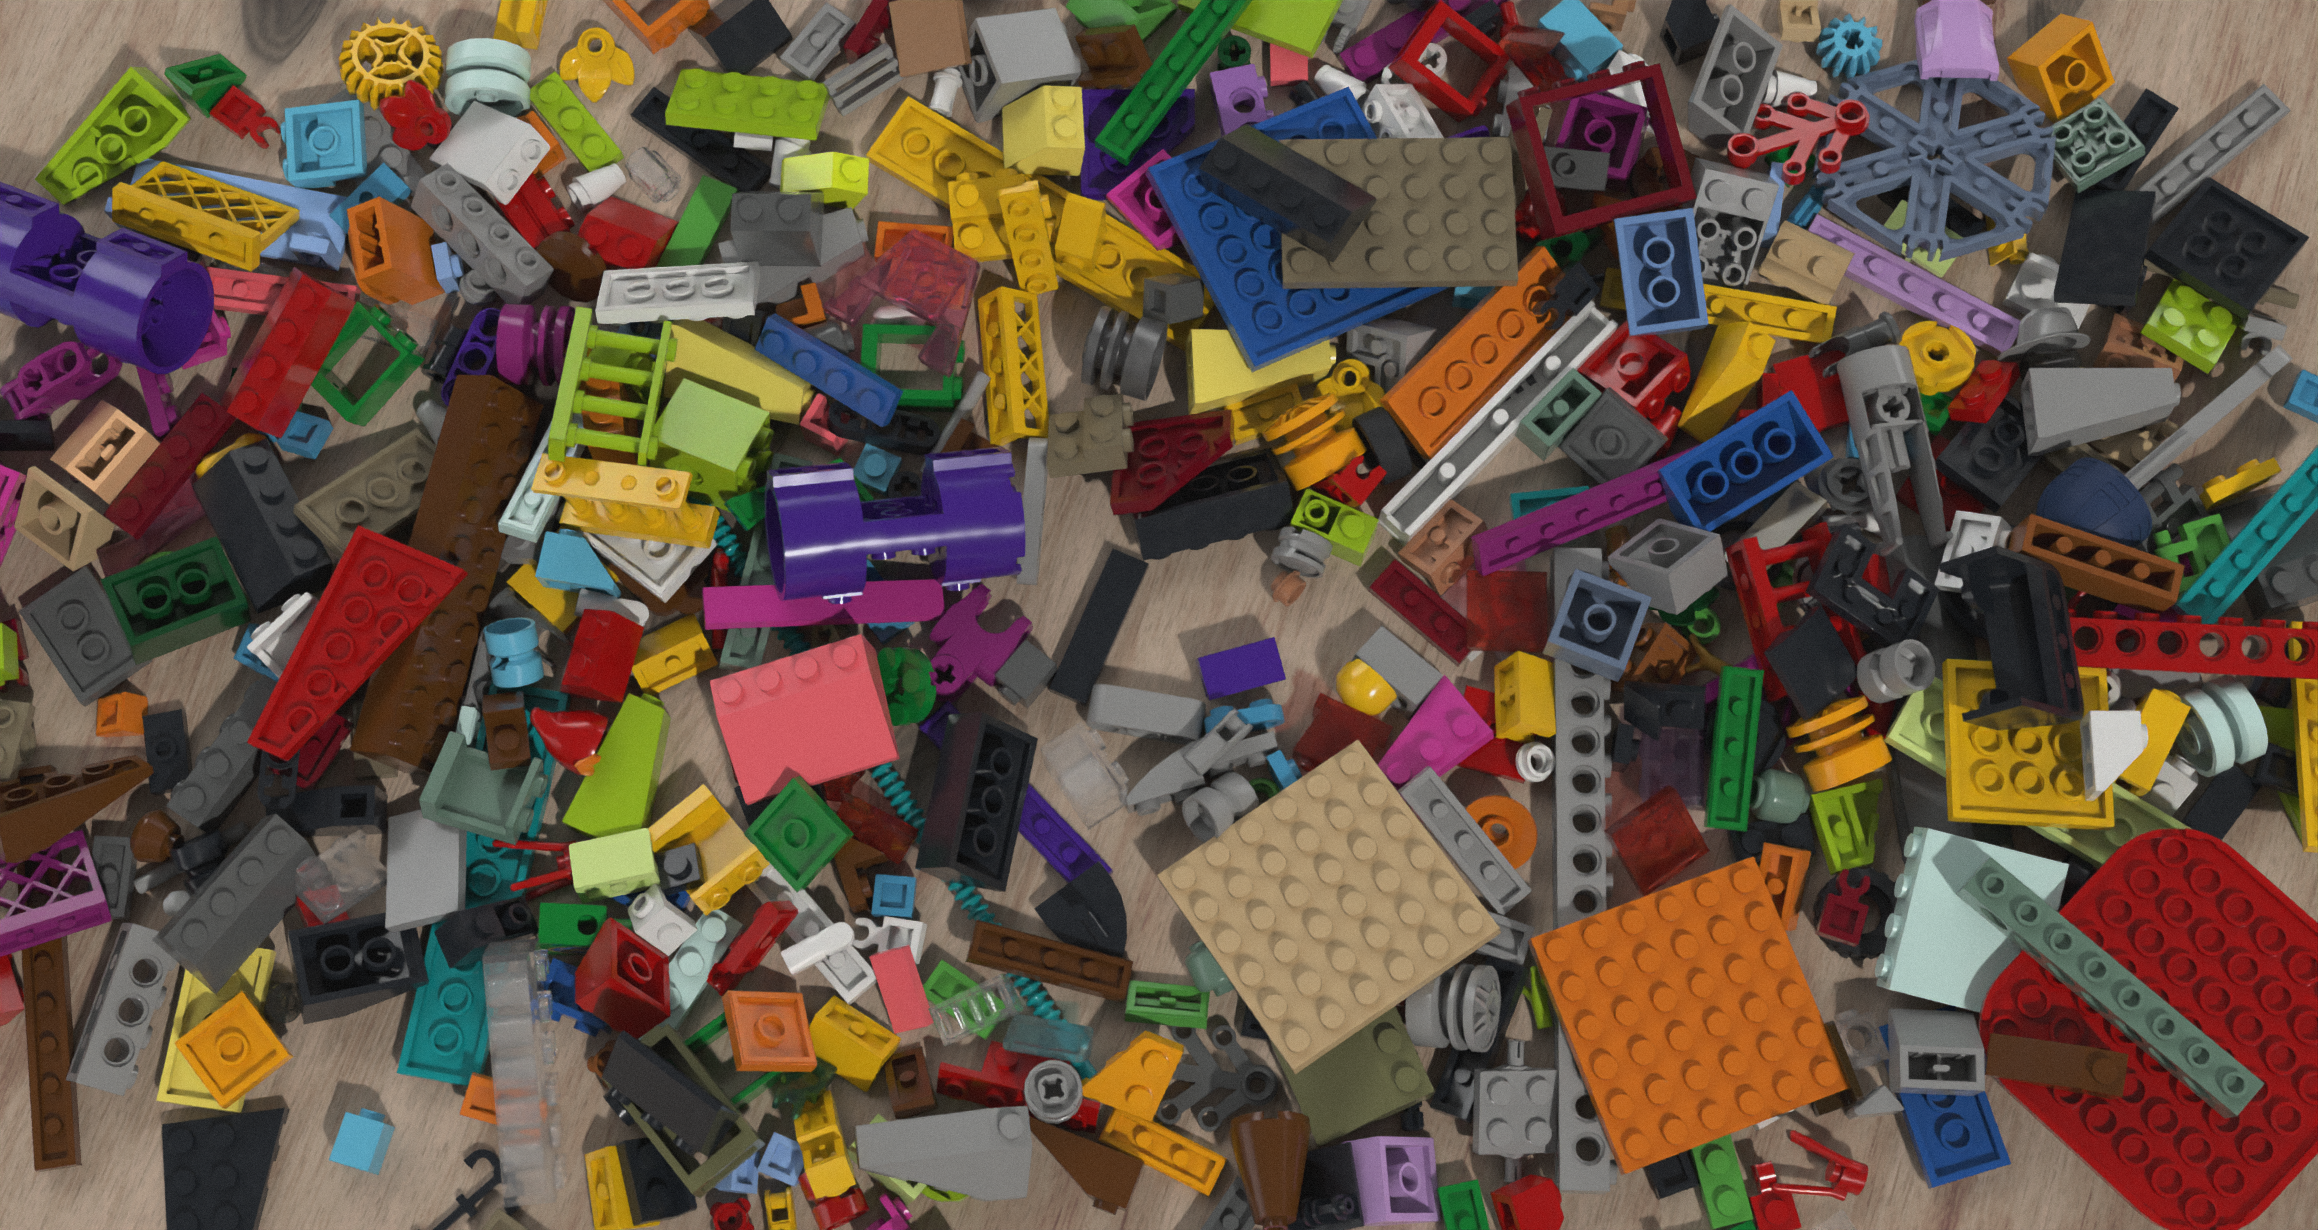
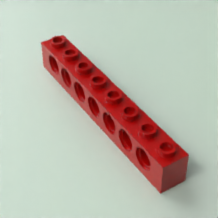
M2068 609L2073 642L2074 634L2080 627L2087 628L2093 635L2092 645L2086 650L2079 649L2074 643L2078 667L2318 680V622L2302 621V629L2286 628V620L2260 619V627L2244 626V618L2218 617V625L2202 624V616L2176 615V622H2160V614L2135 613L2134 620H2118V612L2093 611V618L2076 617L2077 610ZM2123 629L2130 631L2134 636V646L2128 652L2121 651L2115 641L2118 632ZM2165 631L2170 632L2176 640L2175 649L2168 655L2161 652L2157 644L2159 636ZM2207 633L2213 635L2218 643L2217 651L2210 657L2204 655L2200 649V640ZM2248 636L2256 638L2260 645L2259 653L2252 659L2246 657L2242 651V643ZM2291 638L2296 639L2302 648L2300 657L2295 661L2290 660L2284 652V646Z

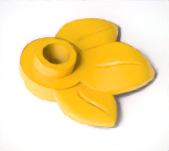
M593 27L585 30L580 35L577 46L567 51L560 61V78L564 81L578 79L581 91L593 103H597L605 95L612 80L628 86H632L634 83L635 70L632 59L627 52L616 47L612 35L603 28ZM593 40L602 41L600 51H590L589 46Z
M1346 359L1338 363L1333 370L1332 376L1320 381L1313 393V398L1330 392L1335 393L1338 401L1327 409L1329 414L1339 409H1344L1346 412L1341 421L1333 426L1337 432L1352 428L1353 418L1376 407H1383L1386 410L1380 402V399L1386 394L1384 389L1371 380L1369 368L1358 359ZM1348 371H1352L1356 375V382L1352 386L1345 382V374Z

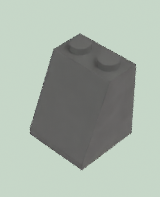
M774 191L733 193L730 231L742 262L758 261L759 266L821 267L824 193Z

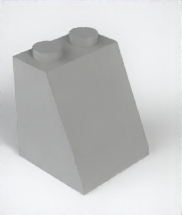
M1056 8L975 18L967 32L972 64L955 67L961 73L962 87L976 123L1002 116V107L1044 85L1072 87L1081 74L1079 58L1072 50L1067 38L1066 26L1061 22Z

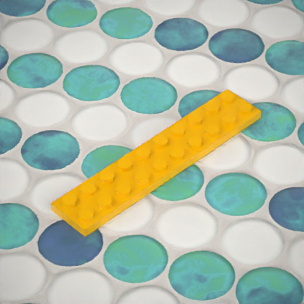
M909 96L866 154V158H869L870 163L950 210L948 182L956 181L958 174L974 172L979 174V178L994 177L995 171L1004 169L1002 151ZM1024 174L1026 182L1038 180L1041 195H1049L1052 217L1046 218V221L1054 220L1058 236L1064 204L1069 191L1042 175ZM1107 214V234L1093 274L1082 271V273H1072L1063 269L1059 263H1056V243L1051 244L1056 275L1114 308L1116 311L1129 312V318L1136 323L1143 316L1144 278L1180 273L1201 279L1195 266L1166 249L1157 251L1141 234ZM1205 284L1203 316L1199 319L1168 324L1166 341L1185 351V342L1191 329H1201L1216 308Z

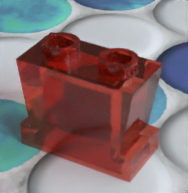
M1320 693L1313 707L1312 716L1315 719L1293 748L1292 758L1298 760L1296 763L1298 767L1310 772L1356 740H1359L1370 756L1374 758L1376 747L1385 748L1391 736L1393 726Z

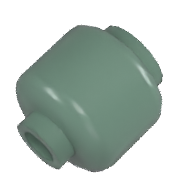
M1767 769L1752 778L1749 807L1756 818L1791 824L1798 819L1801 813L1806 812L1810 802V794L1805 789L1804 781L1798 774Z
M1202 941L1188 947L1191 953L1186 956L1185 965L1196 988L1200 992L1213 990L1216 997L1235 989Z

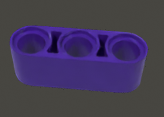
M496 308L483 309L474 317L442 386L441 397L447 407L457 375H492L496 378L499 377L496 356L497 334L494 336H486L490 328L498 325L500 310ZM481 359L486 360V364L481 369L471 370L474 362Z

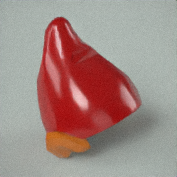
M534 707L530 712V720L540 735L548 753L565 769L577 775L593 776L595 772L593 766L601 759V756L595 752L600 749L602 745L601 739L608 733L606 729L608 717L591 710L550 712Z

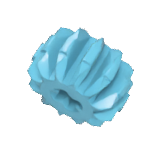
M1849 13L1844 17L1843 21L1834 18L1830 21L1828 28L1821 30L1819 36L1820 43H1818L1816 48V55L1823 57L1821 68H1834L1832 71L1833 78L1838 76L1840 72H1844L1847 79L1854 77L1856 73L1863 75L1869 73L1870 68L1877 65L1880 59L1879 51L1882 47V39L1875 37L1878 32L1877 26L1869 28L1865 26V17L1859 19L1858 22H1854Z

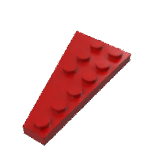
M358 525L247 743L288 762L468 573L462 568Z

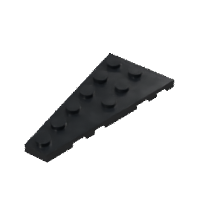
M278 1108L162 1124L167 1230H258L269 1190L267 1184L272 1164L277 1159L280 1148L278 1142L283 1123L286 1124L289 1109Z

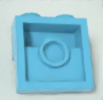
M360 100L285 108V122L281 124V135L287 147V158L283 159V172L286 180L293 186L303 189L336 186V181L368 177L364 104Z

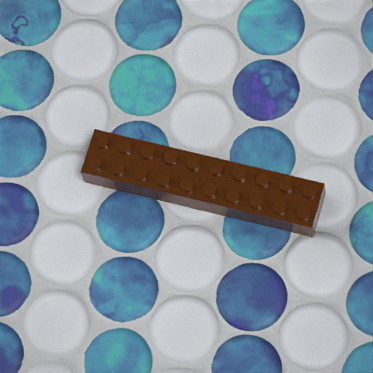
M457 375L408 545L462 568L468 575L372 673L350 747V751L404 773L430 775L449 732L453 731L461 696L464 692L507 534L499 532L498 523L524 475L543 407L539 402L492 375Z

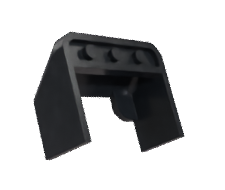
M1993 546L1940 563V572L1962 579L1961 595L1964 603L1975 612L1985 616L1996 689L1988 690L1983 694L1979 709L1962 713L1963 722L1994 730L2061 725L2081 720L2084 715V701L2064 583L2057 568L2050 563L1999 546Z

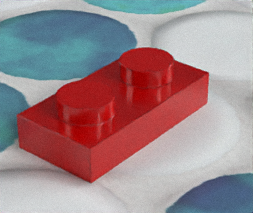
M1981 360L1948 406L1951 420L1987 423L2020 377L2018 364L2016 362Z

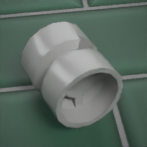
M1914 639L1903 640L1887 648L1870 652L1863 656L1857 665V680L1862 692L1871 701L1877 703H1887L1902 698L1904 695L1925 690L1932 684L1935 678V663L1930 651L1921 642Z
M1227 772L1213 781L1211 787H1204L1183 801L1182 811L1191 832L1199 840L1206 842L1214 836L1218 838L1230 825L1257 808L1259 803L1254 789L1242 775L1236 772Z

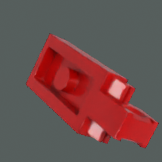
M789 900L769 901L761 905L754 913V922L748 930L736 937L729 947L731 952L722 963H715L707 976V983L720 996H724L728 990L733 991L746 973L754 972L799 913L798 909Z

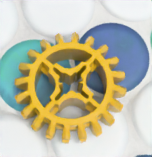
M394 16L390 23H382L377 17L374 26L363 22L361 32L351 30L349 40L343 41L342 52L339 56L341 80H343V84H346L350 95H357V100H360L363 104L370 101V106L374 111L379 107L380 100L387 96H405V86L408 80H414L424 85L432 94H434L433 89H439L441 77L444 73L442 52L440 47L436 46L433 35H426L423 26L412 29L409 19L403 24H397ZM413 58H416L421 64L418 69L412 66L411 60ZM365 61L371 64L372 69L369 72L362 67Z

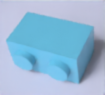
M1563 0L1539 19L1535 33L1537 44L1541 50L1547 55L1552 54L1561 63L1567 77L1575 78V81L1579 83L1588 81L1587 75L1607 69L1618 50L1622 51L1623 44L1580 0Z

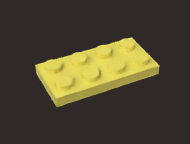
M256 948L217 994H214L185 969L156 1101L242 1113L245 1095L227 1109L221 1108L174 1043L241 991L248 994L263 1015L276 956L275 951Z

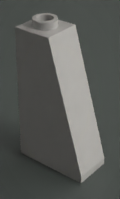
M852 207L823 215L821 267L759 266L760 281L756 310L764 311L768 314L775 310L776 305L788 302L802 294L800 286L814 282L817 285L863 258L865 252L862 242L869 241L863 218L855 220ZM734 239L718 243L723 263L742 262Z
M2029 368L2020 387L2028 455L2038 456L2167 421L2174 407L2179 405L2181 397L2180 385L2174 383L2172 368Z

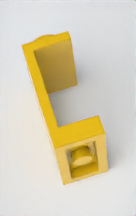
M704 784L648 828L655 854L695 843L699 848L705 883L700 887L686 890V892L706 916L713 910H718L725 906L736 891L745 884H750L758 879L763 869L770 865Z

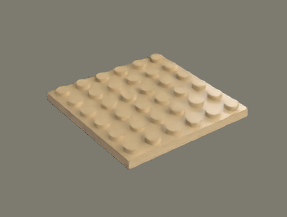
M1356 740L1230 825L1218 838L1212 837L1157 875L1161 884L1294 1074H1297L1501 933L1500 927L1359 740Z

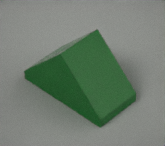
M221 54L166 68L164 75L179 95L207 119L210 117L209 113L231 87L234 85L239 88L247 76Z

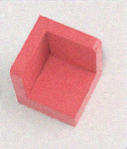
M818 393L799 426L805 440L839 456L848 439L838 437L829 430L827 416L830 406L826 396ZM842 412L840 422L848 424L850 416Z

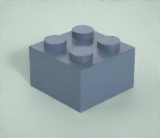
M1575 569L1544 647L1543 654L1618 682L1625 671L1652 597Z

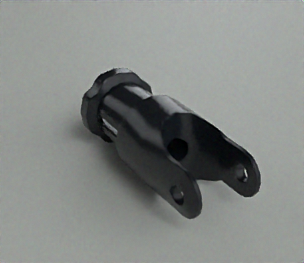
M458 297L450 307L434 341L436 349L429 364H424L421 369L425 376L440 384H444L469 330L458 329L451 323L461 297Z

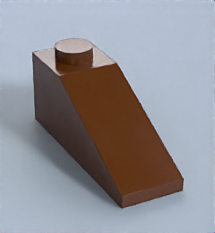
M1990 1033L1985 1075L2101 1098L2116 1099L2123 1097L2128 1054L2088 1046Z
M1029 1117L1031 1133L1088 1197L1095 1199L1093 1207L1112 1215H1116L1118 1209L1127 1212L1144 1168V1161Z

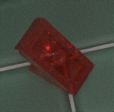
M1515 24L1498 42V45L1534 87L1539 86L1540 92L1552 90L1553 83L1569 78L1564 73L1561 63L1548 54L1565 35L1564 32Z

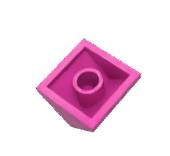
M1164 149L1106 194L1108 201L1157 251L1183 244L1146 176L1148 167L1172 158Z

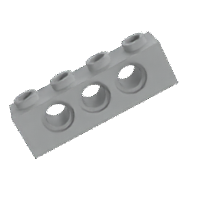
M448 163L419 180L411 208L472 269H475L477 274L507 304L529 305L544 295L554 268Z
M122 923L67 1074V1081L124 1096L126 1089H131L134 1085L139 1070L138 1065H135L139 1051L147 1047L153 1031V1027L149 1025L154 1009L159 1010L164 1002L167 988L163 984L168 970L172 971L177 964L174 958L152 940L159 931L134 923ZM143 959L149 966V973L143 981L138 982L133 976V967L136 962ZM129 998L135 1005V1012L129 1020L123 1021L119 1016V1006L124 1000ZM116 1038L121 1044V1052L117 1058L109 1061L105 1056L104 1048L108 1041Z

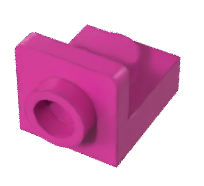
M884 1193L879 1197V1200L892 1219L885 1222L883 1218H880L864 1229L912 1230L907 1220L913 1216L899 1196L891 1200L889 1195Z

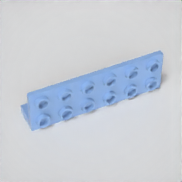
M147 158L137 164L130 185L162 161ZM170 163L300 210L299 220L262 251L260 256L339 271L348 234L329 215L347 197ZM165 176L164 178H162V179L160 180V182L177 181V180H174V179H171V178H168V177ZM194 191L195 194L210 193L207 191ZM185 192L167 193V196L186 195ZM108 197L104 211L112 219V198ZM241 203L229 204L230 207H233V206H246V205L241 204ZM206 205L201 207L202 209L220 208V205ZM274 215L263 216L264 219L280 218ZM254 217L236 218L237 221L255 220ZM115 223L120 229L125 228L134 232L142 233L140 231Z

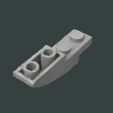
M1227 728L1219 733L1226 742L1233 737V734ZM1274 731L1241 740L1201 777L1186 764L1182 756L1202 738L1187 744L1161 761L1136 784L1126 797L1128 814L1137 811L1139 816L1148 815L1161 809L1160 804L1176 800L1177 805L1183 804L1186 798L1205 787L1203 777L1210 774V777L1215 779L1227 772H1234L1233 767L1248 763L1249 767L1253 768L1267 764L1266 756L1278 751Z

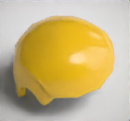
M1360 659L1347 662L1336 675V691L1343 704L1354 713L1363 716L1378 715L1397 698L1395 691L1387 681Z

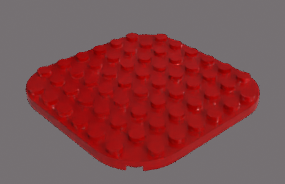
M2188 828L2152 830L2131 839L2118 848L2058 913L2265 1084L2238 1116L2222 1117L2023 950L1993 981L1982 1002L1978 1030L1984 1047V1059L1986 1062L1990 1033L2088 1046L2128 1054L2123 1097L2116 1099L2101 1098L1994 1078L2010 1096L2149 1222L2164 1230H2239L2257 1219L2318 1154V923L2236 850L2222 840L2210 834Z

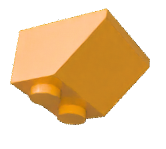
M2065 14L2058 15L2007 57L2018 89L2030 101L2040 106L2039 110L2044 111L2045 116L2053 124L2088 105L2115 83L2093 21Z

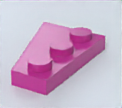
M1444 674L1378 763V766L1398 791L1426 766H1430L1439 777L1492 740L1494 738L1493 731Z

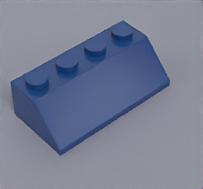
M1791 390L1658 470V474L1670 511L1677 522L1712 532L1822 466L1834 456Z

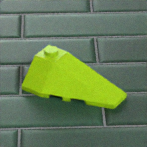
M131 66L37 175L35 180L63 205H67L168 147L188 124L191 117L175 92L147 67Z

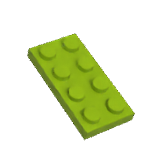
M698 68L681 69L665 111L666 125L816 141L830 95L823 83H816L812 80L797 81L779 79L774 76H749L736 72L720 73L704 71Z

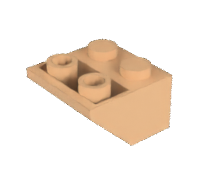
M101 400L50 460L111 505L160 443L148 431L119 409Z

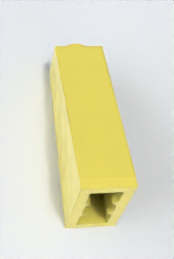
M679 319L672 322L671 338H677L678 343L675 361H667L664 397L672 398L683 378L768 411L770 412V419L800 424L817 395L816 390H811L812 384L754 350L755 347L704 320Z
M1191 329L1185 342L1188 413L1191 415L1213 412L1223 409L1225 406L1296 383L1299 388L1320 382L1325 379L1329 370L1335 367V345L1330 344V340H1327L1251 372L1229 330Z

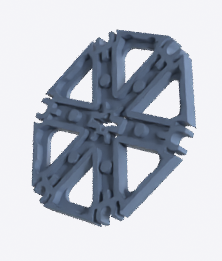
M1916 59L1848 78L1847 83L1843 82L1840 85L1838 95L1844 99H1839L1830 94L1827 102L1825 101L1826 104L1835 107L1840 102L1849 99L1863 103L1870 115L1868 128L1860 135L1882 148L1883 151L1841 162V167L1836 173L1826 174L1818 169V155L1822 149L1828 148L1834 133L1820 137L1812 179L1815 178L1814 186L1815 188L1822 186L1831 188L1824 190L1822 202L1827 204V209L1899 256L1903 248L1902 244L1905 243L1907 244L1905 251L1907 258H1912L1915 248L1922 247L1928 252L1927 261L1932 262L1937 248H1939L1941 254L1939 262L2021 239L2024 234L2030 232L2033 224L2026 216L2040 222L2043 214H2046L2049 204L2056 135L2052 136L2054 129L2052 126L2038 128L2037 126L2042 125L2045 118L2044 111H2039L2040 106L1998 80L1929 77L1928 80L1921 79ZM1905 84L1919 86L1922 90L1919 122L1917 123L1874 94ZM1966 93H1976L2008 114L2004 117L1958 129L1962 96ZM1935 154L1941 156L1940 159L1935 158L1932 161L1927 159V156L1932 157ZM2018 154L2031 156L2035 161L2032 190L2025 191L1984 164ZM1832 159L1825 160L1827 162H1833ZM1910 185L1904 226L1900 229L1892 230L1886 228L1860 211L1856 206V202L1862 198ZM1950 192L1992 218L1996 227L1990 231L1962 239L1948 237L1945 233Z

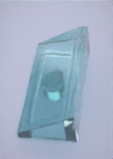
M1018 1014L1012 1019L1003 1040L1002 1048L1009 1051L1082 1063L1090 1058L1094 1029L1090 1026Z

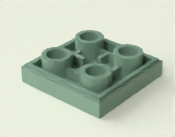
M2102 97L2051 125L2054 129L2052 136L2056 135L2053 164L2078 193L2145 155V146Z

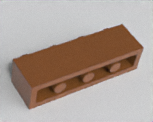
M2031 513L2013 529L2008 550L2052 564L2059 571L2064 586L2144 613L2161 614L2177 602L2185 565Z

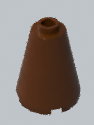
M1264 1111L1240 1115L1229 1122L1228 1134L1255 1224L1263 1226V1230H1288V1224L1296 1221L1311 1133L1310 1119L1304 1114L1291 1111H1277L1278 1118H1264Z

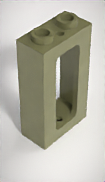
M666 1024L663 1028L657 1026L647 1032L641 1041L664 1059H671L680 1071L740 1115L728 1131L733 1139L703 1164H700L695 1156L692 1157L673 1143L677 1136L666 1126L659 1132L640 1117L645 1110L633 1101L628 1107L623 1104L689 1191L698 1198H701L761 1149L765 1142L679 1033L669 1024ZM605 1081L609 1088H611L612 1085Z

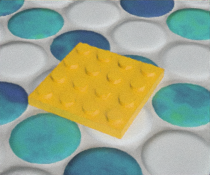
M1946 659L1942 663L1948 821L2110 830L2115 827L2112 784L2094 801H2085L2080 720L2061 725L1994 730L1963 722L1962 713L1979 709L1983 694L1988 690L1996 689L1992 661ZM2078 667L2084 701L2083 717L2089 711H2109L2106 668Z

